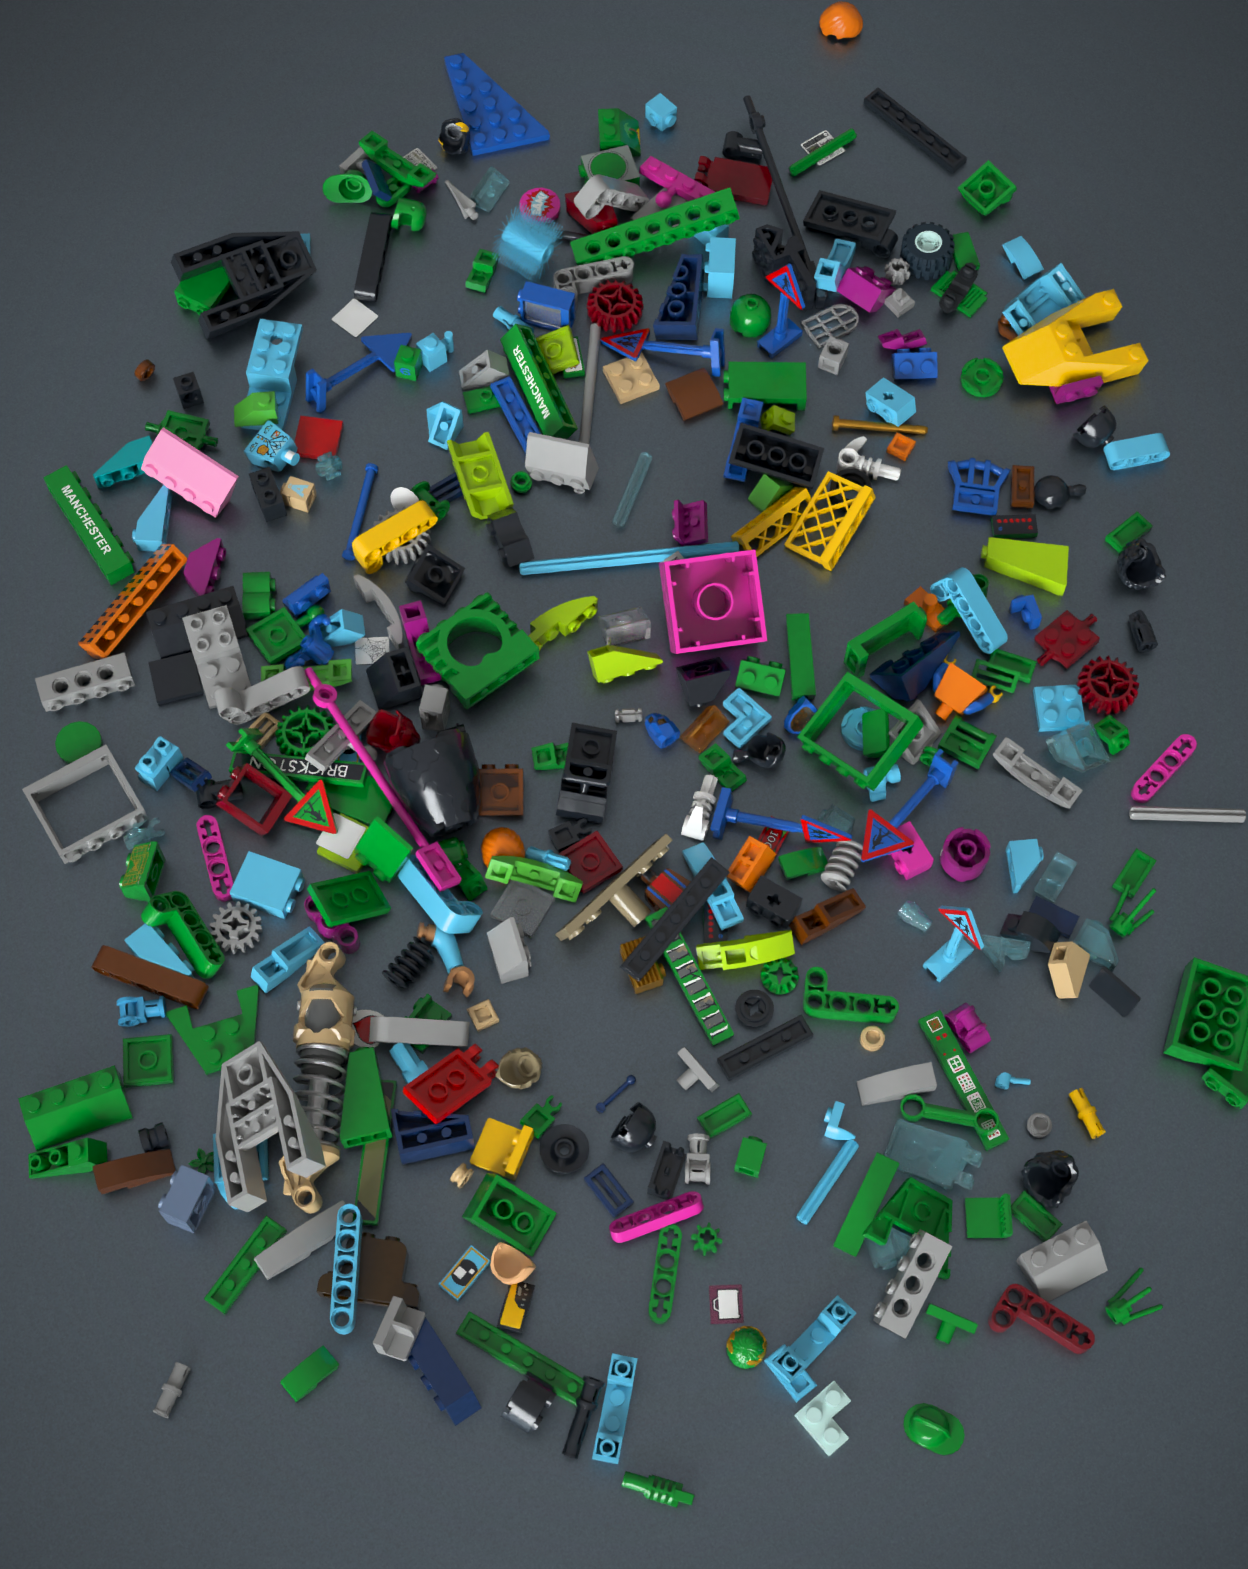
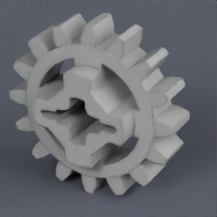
M237 901L236 907H232L230 902L227 903L228 909L224 910L220 907L219 911L221 914H213V919L216 922L210 923L211 929L214 930L211 932V935L216 939L217 945H222V949L225 952L231 948L233 954H236L239 948L243 953L246 952L245 947L247 945L254 948L252 941H260L257 933L263 932L262 926L259 925L262 923L260 916L257 917V910H251L248 903L242 907L240 901ZM243 915L247 916L252 922L244 920ZM221 933L229 935L230 940L224 938Z

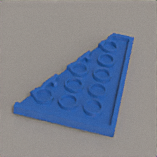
M460 53L444 57L462 122L469 127V145L473 156L550 140L549 131L468 56Z

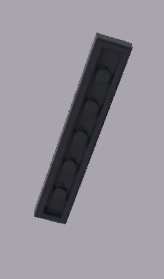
M876 88L864 98L866 106L952 174L966 163L967 157L880 88Z
M711 857L620 968L637 982H640L730 872Z

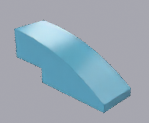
M309 926L273 949L269 957L253 966L250 977L266 994L303 966L325 942Z

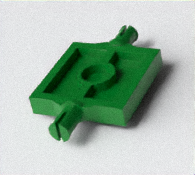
M167 410L165 418L159 425L150 422L145 424V431L157 433L158 436L164 427L199 451L204 444L217 447L218 438L206 435L210 426L209 419Z

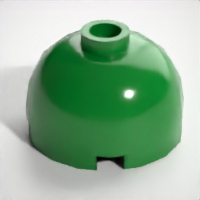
M756 294L740 296L731 307L729 315L730 325L735 332L743 333L742 336L744 337L763 335L771 324V308L768 302Z

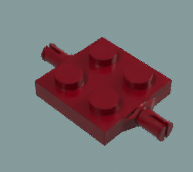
M1066 610L1035 636V641L1043 647L1045 653L1037 658L1038 664L1044 666L1050 659H1053L1068 669L1099 643L1100 637L1089 628L1097 622L1096 616L1090 614L1081 621Z

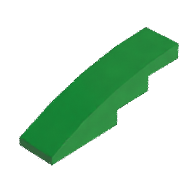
M879 1152L876 1153L834 1242V1247L854 1257L857 1256L865 1239L862 1234L873 1221L900 1164L899 1162Z

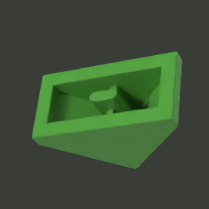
M764 474L748 497V501L759 511L763 512L790 491L794 485L791 482Z

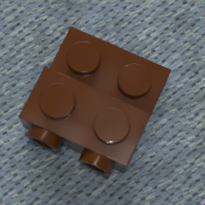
M482 764V769H479L481 786L479 816L524 815V769H519V764H505V769H495V764Z

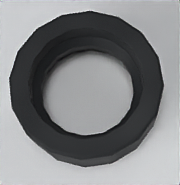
M844 469L836 474L862 487L866 485L872 488L869 477L857 469ZM831 480L829 492L838 489L839 483ZM840 494L830 497L833 505L844 502ZM846 507L839 508V510L847 512Z

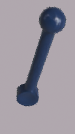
M629 1075L626 1082L603 1103L600 1102L596 1105L597 1112L603 1113L606 1110V1106L629 1084L636 1082V1077Z

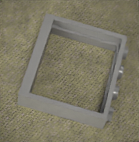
M107 745L94 750L22 789L64 864L77 861L81 855L99 849L103 843L121 837L127 830L137 828L149 819ZM109 764L135 810L63 848L38 802Z

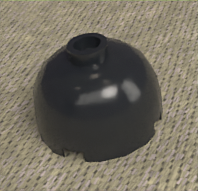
M1105 405L1100 408L1101 412L1099 414L1093 413L1077 429L1078 432L1073 434L1083 446L1096 448L1103 445L1105 447L1114 439L1112 434L1116 430L1117 423L1114 415Z
M637 1102L629 1109L633 1113L627 1117L624 1115L611 1135L612 1140H610V1143L624 1152H637L644 1146L650 1148L657 1138L654 1135L656 1119L653 1113L642 1103Z

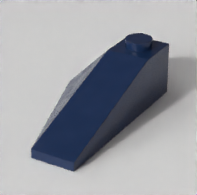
M942 630L922 641L920 648L904 651L902 658L895 662L891 659L884 662L869 675L892 698L912 701L926 688L934 672L942 664L960 637V632Z

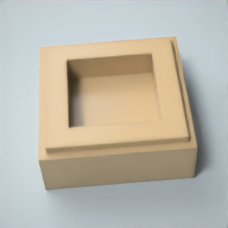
M489 999L467 1009L477 1032L499 1022V1018Z

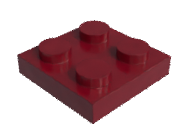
M598 831L593 832L558 854L571 860V865L567 871L583 881L581 887L583 894L623 870L622 864Z

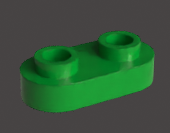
M392 176L386 181L392 198L387 202L376 197V201L380 206L390 207L398 201L399 197H404L409 193L412 185Z

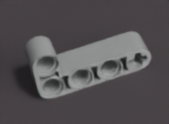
M600 174L591 177L574 198V204L586 219L595 217L605 205L638 212L650 201L637 184Z
M623 256L560 269L554 274V288L575 293L576 311L578 308V294L592 292L593 287L598 288L599 283L605 285L607 279L610 283L617 279L618 283H622L625 280L626 284H629L633 280L634 262L631 258Z
M301 666L289 668L240 692L230 687L218 689L214 693V698L219 716L231 724L238 725L307 694L310 691V686L304 671L305 669Z
M384 1016L370 1017L369 1042L468 1047L470 1022Z

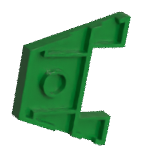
M258 985L237 990L242 1014L197 1028H193L187 1005L166 1011L168 1019L206 1075L221 1071L224 1062L256 1043V1021L258 1016V996L260 993Z
M912 1177L907 1178L862 1235L882 1246L887 1243L892 1226L895 1224L911 1234L918 1233L919 1229L949 1244V1233L952 1232L953 1200ZM951 1250L937 1276L943 1280L950 1278L951 1269H948V1257H951Z

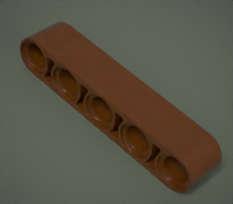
M105 945L101 946L91 966L94 971L155 995L164 996L166 999L185 1006L187 1005V1007L199 1009L209 988L206 983Z

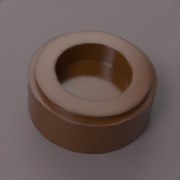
M148 359L142 361L136 368L134 375L140 381L147 380L153 374L155 364Z

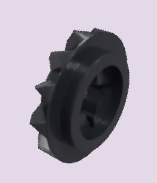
M748 990L738 997L735 1011L737 1018L745 1026L748 1025L756 1028L762 1025L765 1026L772 1018L774 1005L772 999L765 992ZM759 1001L758 1010L761 1012H755L754 1015L750 1016V1008L748 1006L753 1007Z

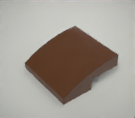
M705 368L665 383L673 404L676 403L683 421L724 404Z

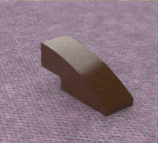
M852 888L818 903L814 909L795 916L789 927L800 944L803 945L863 911L866 906L855 889Z
M170 1149L132 1155L92 1166L97 1188L102 1195L124 1187L130 1189L173 1175L176 1171Z

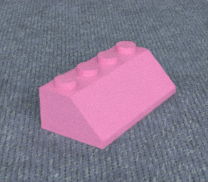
M164 427L147 452L141 468L148 476L154 477L167 488L174 490L183 496L184 499L194 503L204 512L211 514L215 518L230 501L239 477Z

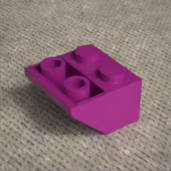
M857 266L847 269L839 283L837 292L870 313L877 312L885 303V299L892 295L896 288L891 286L892 282L884 277L879 278L874 275L875 271L867 266Z

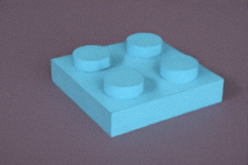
M1077 685L1034 687L1033 696L1039 732L1085 729L1086 723L1082 698L1078 694L1080 687Z

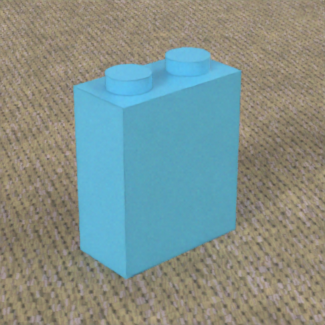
M248 851L229 893L235 902L240 901L243 905L248 903L254 909L286 919L288 912L291 913L295 907V896L297 892L302 891L305 879L299 868Z

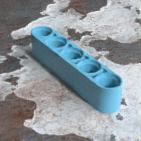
M354 1204L343 1205L337 1214L330 1323L334 1330L342 1335L352 1332L356 1324L363 1219L360 1210ZM355 1213L357 1217L352 1223L344 1222L346 1214ZM353 1238L355 1243L351 1248L346 1249L342 1247V1242L345 1239ZM346 1263L353 1265V1269L349 1274L340 1273L342 1265ZM343 1289L351 1291V1296L347 1300L338 1299V1295ZM339 1316H349L347 1325L342 1327L336 1325Z

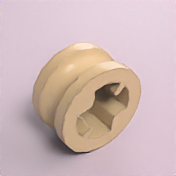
M462 1163L450 1178L452 1183H458L457 1187L462 1188L468 1182L474 1172L473 1169H467L465 1163Z

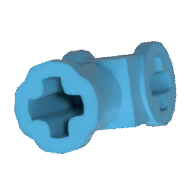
M143 996L122 997L117 1000V1006L120 1007L119 1026L131 1027L140 1023L148 1022V1017H167L164 996L147 1001Z

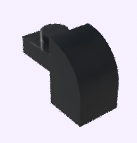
M1024 911L1022 915L1008 914L1000 932L1004 939L1024 941L1032 951L1044 953L1052 952L1053 945L1057 943L1061 934L1050 921L1027 911Z

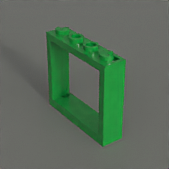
M847 671L797 737L803 743L802 748L811 755L813 752L820 755L818 758L828 766L832 763L837 767L836 771L846 778L848 775L853 777L854 783L862 789L868 787L874 791L924 724L919 716ZM853 691L906 724L868 776H865L815 743V740Z

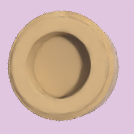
M877 1026L864 1028L860 1035V1043L868 1051L879 1050L885 1041L884 1032Z

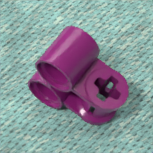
M964 1003L945 1015L949 1027L954 1033L958 1034L960 1043L969 1054L991 1041L990 1035L986 1030L987 1025L985 1022H981L975 1013L973 1005L970 1006L968 1003Z

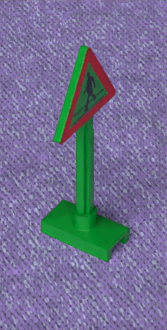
M241 728L238 731L242 735L239 741L228 742L226 746L232 752L246 751L250 756H254L298 801L295 807L284 817V820L331 834H337L338 830L324 780H319L305 794L260 749L261 746L257 741L263 734L257 728Z

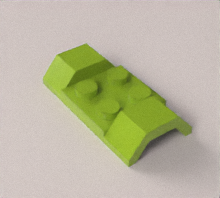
M489 432L483 433L475 441L461 444L453 440H447L453 466L470 514L483 520L488 519L487 515L513 507L514 503Z

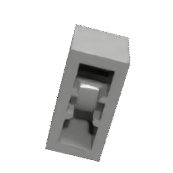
M433 684L432 686L425 685L419 707L422 729L432 731L445 730L451 709L448 689L438 684Z

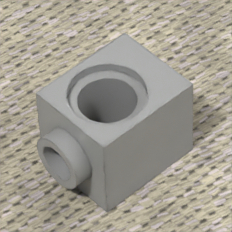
M829 336L820 354L818 368L838 375L847 357L849 343Z

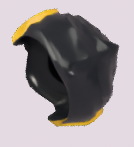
M447 119L442 123L438 141L442 145L443 150L450 155H459L468 151L470 142L469 127L461 119Z

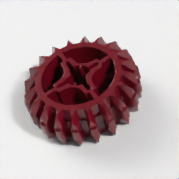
M607 279L605 285L599 283L598 288L593 287L592 293H589L587 314L591 318L592 324L597 323L599 327H604L605 332L611 329L614 334L616 330H620L623 333L625 328L631 330L632 324L637 325L638 319H641L642 310H644L643 298L639 294L638 288L633 289L632 283L626 285L625 280L622 283H618L617 279L610 283Z
M1109 655L1105 660L1101 656L1096 661L1091 659L1088 665L1082 667V672L1077 677L1079 681L1076 685L1080 687L1078 694L1083 697L1082 704L1090 703L1089 710L1095 707L1097 708V714L1104 710L1106 716L1111 711L1115 715L1120 710L1126 711L1128 706L1133 705L1134 699L1138 696L1139 683L1136 682L1138 675L1132 674L1134 671L1133 667L1126 668L1127 661L1122 664L1119 663L1118 657L1114 661L1111 660ZM1104 673L1101 677L1092 678L1094 675ZM1120 692H1124L1123 695L1116 698H1112L1113 694H1119Z

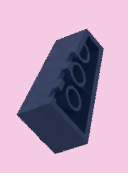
M681 254L673 274L672 283L668 286L665 300L659 309V315L653 323L656 340H698L705 270L702 254Z

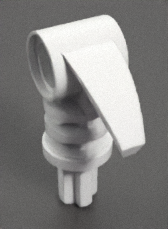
M864 436L851 441L839 453L837 462L838 472L844 469H857L864 472L867 476L872 474L873 480H877L878 476L892 480H898L900 477V468L881 464L882 459L880 458L873 462L871 457L869 460H865V456L858 455L857 452L867 442Z
M705 775L700 791L694 793L693 798L695 801L692 803L690 815H686L681 835L701 841L705 840L710 822L708 821L710 818L709 813L712 812V806L715 805L717 800L713 796L718 782L714 775Z

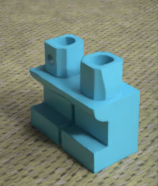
M161 736L158 737L153 746L135 766L136 771L139 772L138 779L155 791H158L169 778L171 770L184 759L179 747Z

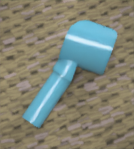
M1004 1072L997 1076L995 1087L1007 1090L1010 1083L1030 1085L1031 1080L1011 1077L1009 1073Z

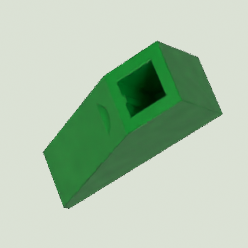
M87 1137L28 1154L29 1178L34 1179L93 1171L92 1166L108 1162L107 1142Z

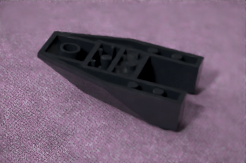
M299 231L231 233L175 253L171 260V264L180 282L223 266L235 291L237 300L200 314L198 322L207 340L227 333L268 312L317 270Z

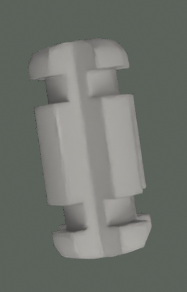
M635 708L622 709V711L616 709L615 721L619 723V720H622V722H635V720H638L640 722L642 721V709L638 708V710H635Z

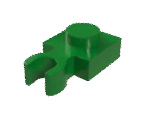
M553 1095L546 1099L543 1108L536 1103L520 1120L522 1126L526 1125L533 1128L534 1136L537 1139L555 1122V1118L552 1115L557 1114L561 1109V1102L557 1107H552L549 1104L553 1101Z

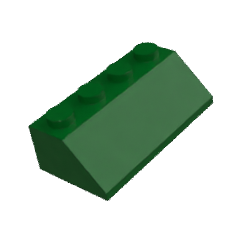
M115 1065L18 1098L24 1122L36 1151H41L133 1119L121 1074Z

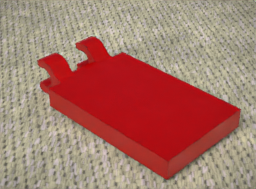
M473 1044L465 1052L458 1048L405 1085L403 1093L429 1119L438 1124L489 1087L491 1080L497 1073L495 1069L499 1065L491 1059L479 1068L475 1063L481 1059L478 1054L482 1052V1049L477 1044Z

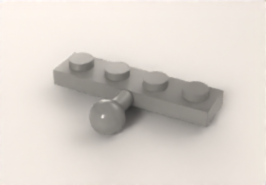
M359 700L344 717L359 737L370 725L377 712ZM337 723L306 754L305 760L324 773L348 747L354 751L356 750ZM370 745L364 746L375 761L377 758L376 749Z

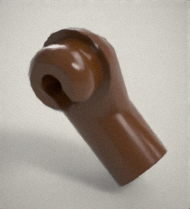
M1002 314L997 322L1000 335L1011 341L1018 334L1011 328V324Z

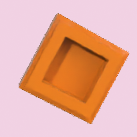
M897 432L887 447L886 452L906 461L915 447L916 441Z

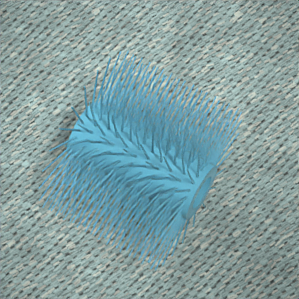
M520 210L518 216L516 214L514 221L512 220L511 222L510 220V223L508 222V225L505 226V230H502L504 232L501 234V238L505 245L501 249L505 251L502 252V255L505 253L504 257L507 255L506 259L509 256L508 261L512 257L514 259L513 264L516 261L515 265L517 263L518 266L520 264L523 265L522 270L526 266L528 268L527 272L530 270L529 274L532 271L536 274L535 267L541 264L543 268L544 263L547 262L548 264L549 258L552 257L551 255H555L552 254L554 247H556L553 244L557 240L558 233L556 234L549 230L551 224L547 228L548 224L545 226L546 222L544 224L543 221L541 224L540 221L537 223L538 219L535 221L536 217L532 221L534 215L530 219L526 212L523 214Z

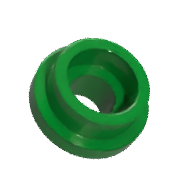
M516 472L510 480L511 488L518 493L527 492L532 486V479L526 472Z

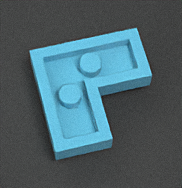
M740 688L736 689L723 701V706L737 718L724 730L723 735L739 750L772 720V716Z

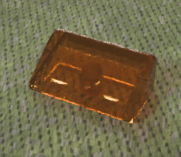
M716 705L708 706L681 734L680 738L695 751L701 753L730 721Z

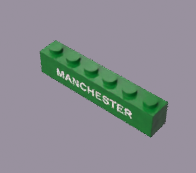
M515 324L500 339L503 351L507 355L511 368L519 380V385L525 393L527 403L531 406L535 415L534 418L543 432L542 435L567 440L578 429L531 327Z
M66 465L43 477L48 490L110 585L135 573L132 564L135 563L128 551L124 553L122 550L124 545L119 536L112 535L111 531H113V528L109 521L101 518L102 512L97 503H91L90 499L92 497L86 487L81 488L79 485L81 480L76 471L71 472Z

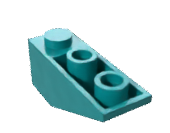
M150 436L128 442L93 474L98 489L109 487L123 480H130L135 476L145 473L141 468L144 458L152 446Z

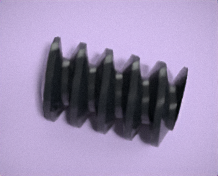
M413 937L414 942L407 944L408 949L401 950L402 957L396 956L394 958L396 964H388L389 971H382L383 976L397 988L401 986L408 989L409 986L406 980L415 981L412 973L415 972L421 975L422 972L419 966L428 967L425 959L434 960L431 950L417 937Z

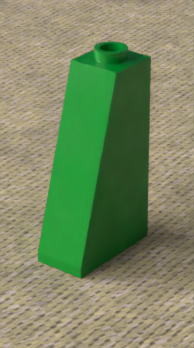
M360 1047L354 1052L349 1053L340 1128V1141L344 1149L393 1137L378 1058L374 1047Z

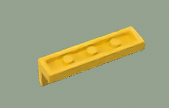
M794 487L731 535L732 541H737L746 551L752 550L749 542L754 538H759V546L756 549V557H758L794 529L803 514L798 512L800 503L805 500L809 504L812 499L807 488ZM792 513L791 523L787 526L782 525L784 515ZM771 525L776 526L775 535L772 538H767V528Z

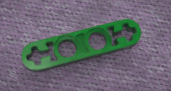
M675 1224L661 1228L659 1233L648 1309L650 1319L657 1324L667 1322L672 1311L682 1232ZM669 1230L674 1231V1235L678 1236V1238H673L671 1249H661V1246L667 1247L668 1239L663 1235L668 1234ZM665 1254L671 1255L674 1258V1264L669 1268H665L660 1264V1258ZM661 1279L670 1282L671 1288L666 1293H661L656 1288L657 1282ZM654 1296L661 1299L670 1298L669 1302L664 1300L663 1310L667 1311V1314H662L661 1318H658L656 1312L652 1311L658 1308L659 1299H654Z

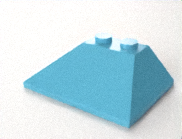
M1059 263L1033 281L1006 304L1002 313L1019 336L1050 314L1084 299L1085 296L1063 264Z

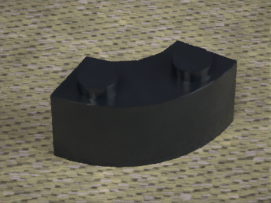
M512 507L487 515L489 523H486L489 535H494L499 547L497 549L498 555L502 562L506 561L508 566L512 567L534 559L529 538L521 525L517 512Z

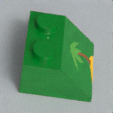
M619 108L598 109L600 151L628 145L632 157L641 156L639 121Z

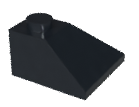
M720 657L676 667L685 699L690 706L701 707L706 705L707 702L713 701L731 675L730 669Z

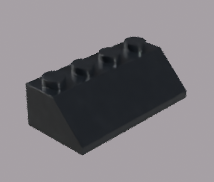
M740 423L729 464L813 489L824 448Z
M234 586L147 611V618L161 659L192 652L183 617L227 605L237 640L248 637L246 632L247 626Z

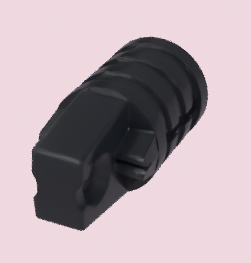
M1138 610L1130 614L1131 631L1138 651L1148 652L1158 646V642L1145 613L1142 610Z

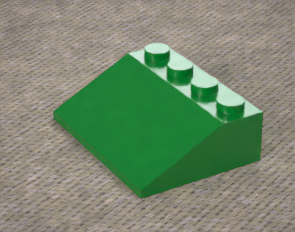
M1194 957L1184 969L1163 1053L1188 1062L1242 1071L1248 1049V976Z

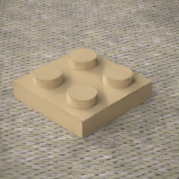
M642 352L637 361L626 357L603 366V373L620 404L659 390L660 385Z

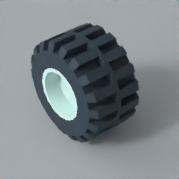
M921 222V225H913V228H909L906 234H904L900 257L910 265L909 272L911 276L915 274L917 279L925 277L924 280H929V277L936 279L938 275L943 276L945 271L950 269L955 241H953V235L949 234L950 231L947 228L943 229V225L938 224L937 226L934 225V222H930V224Z

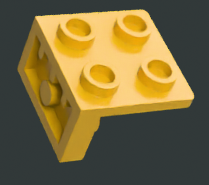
M488 1118L470 1158V1164L515 1181L533 1140V1128L524 1125L522 1130Z

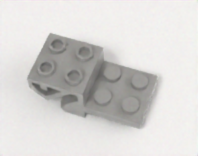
M227 605L183 617L182 619L209 708H217L214 693L218 689L230 687L240 692L251 687Z

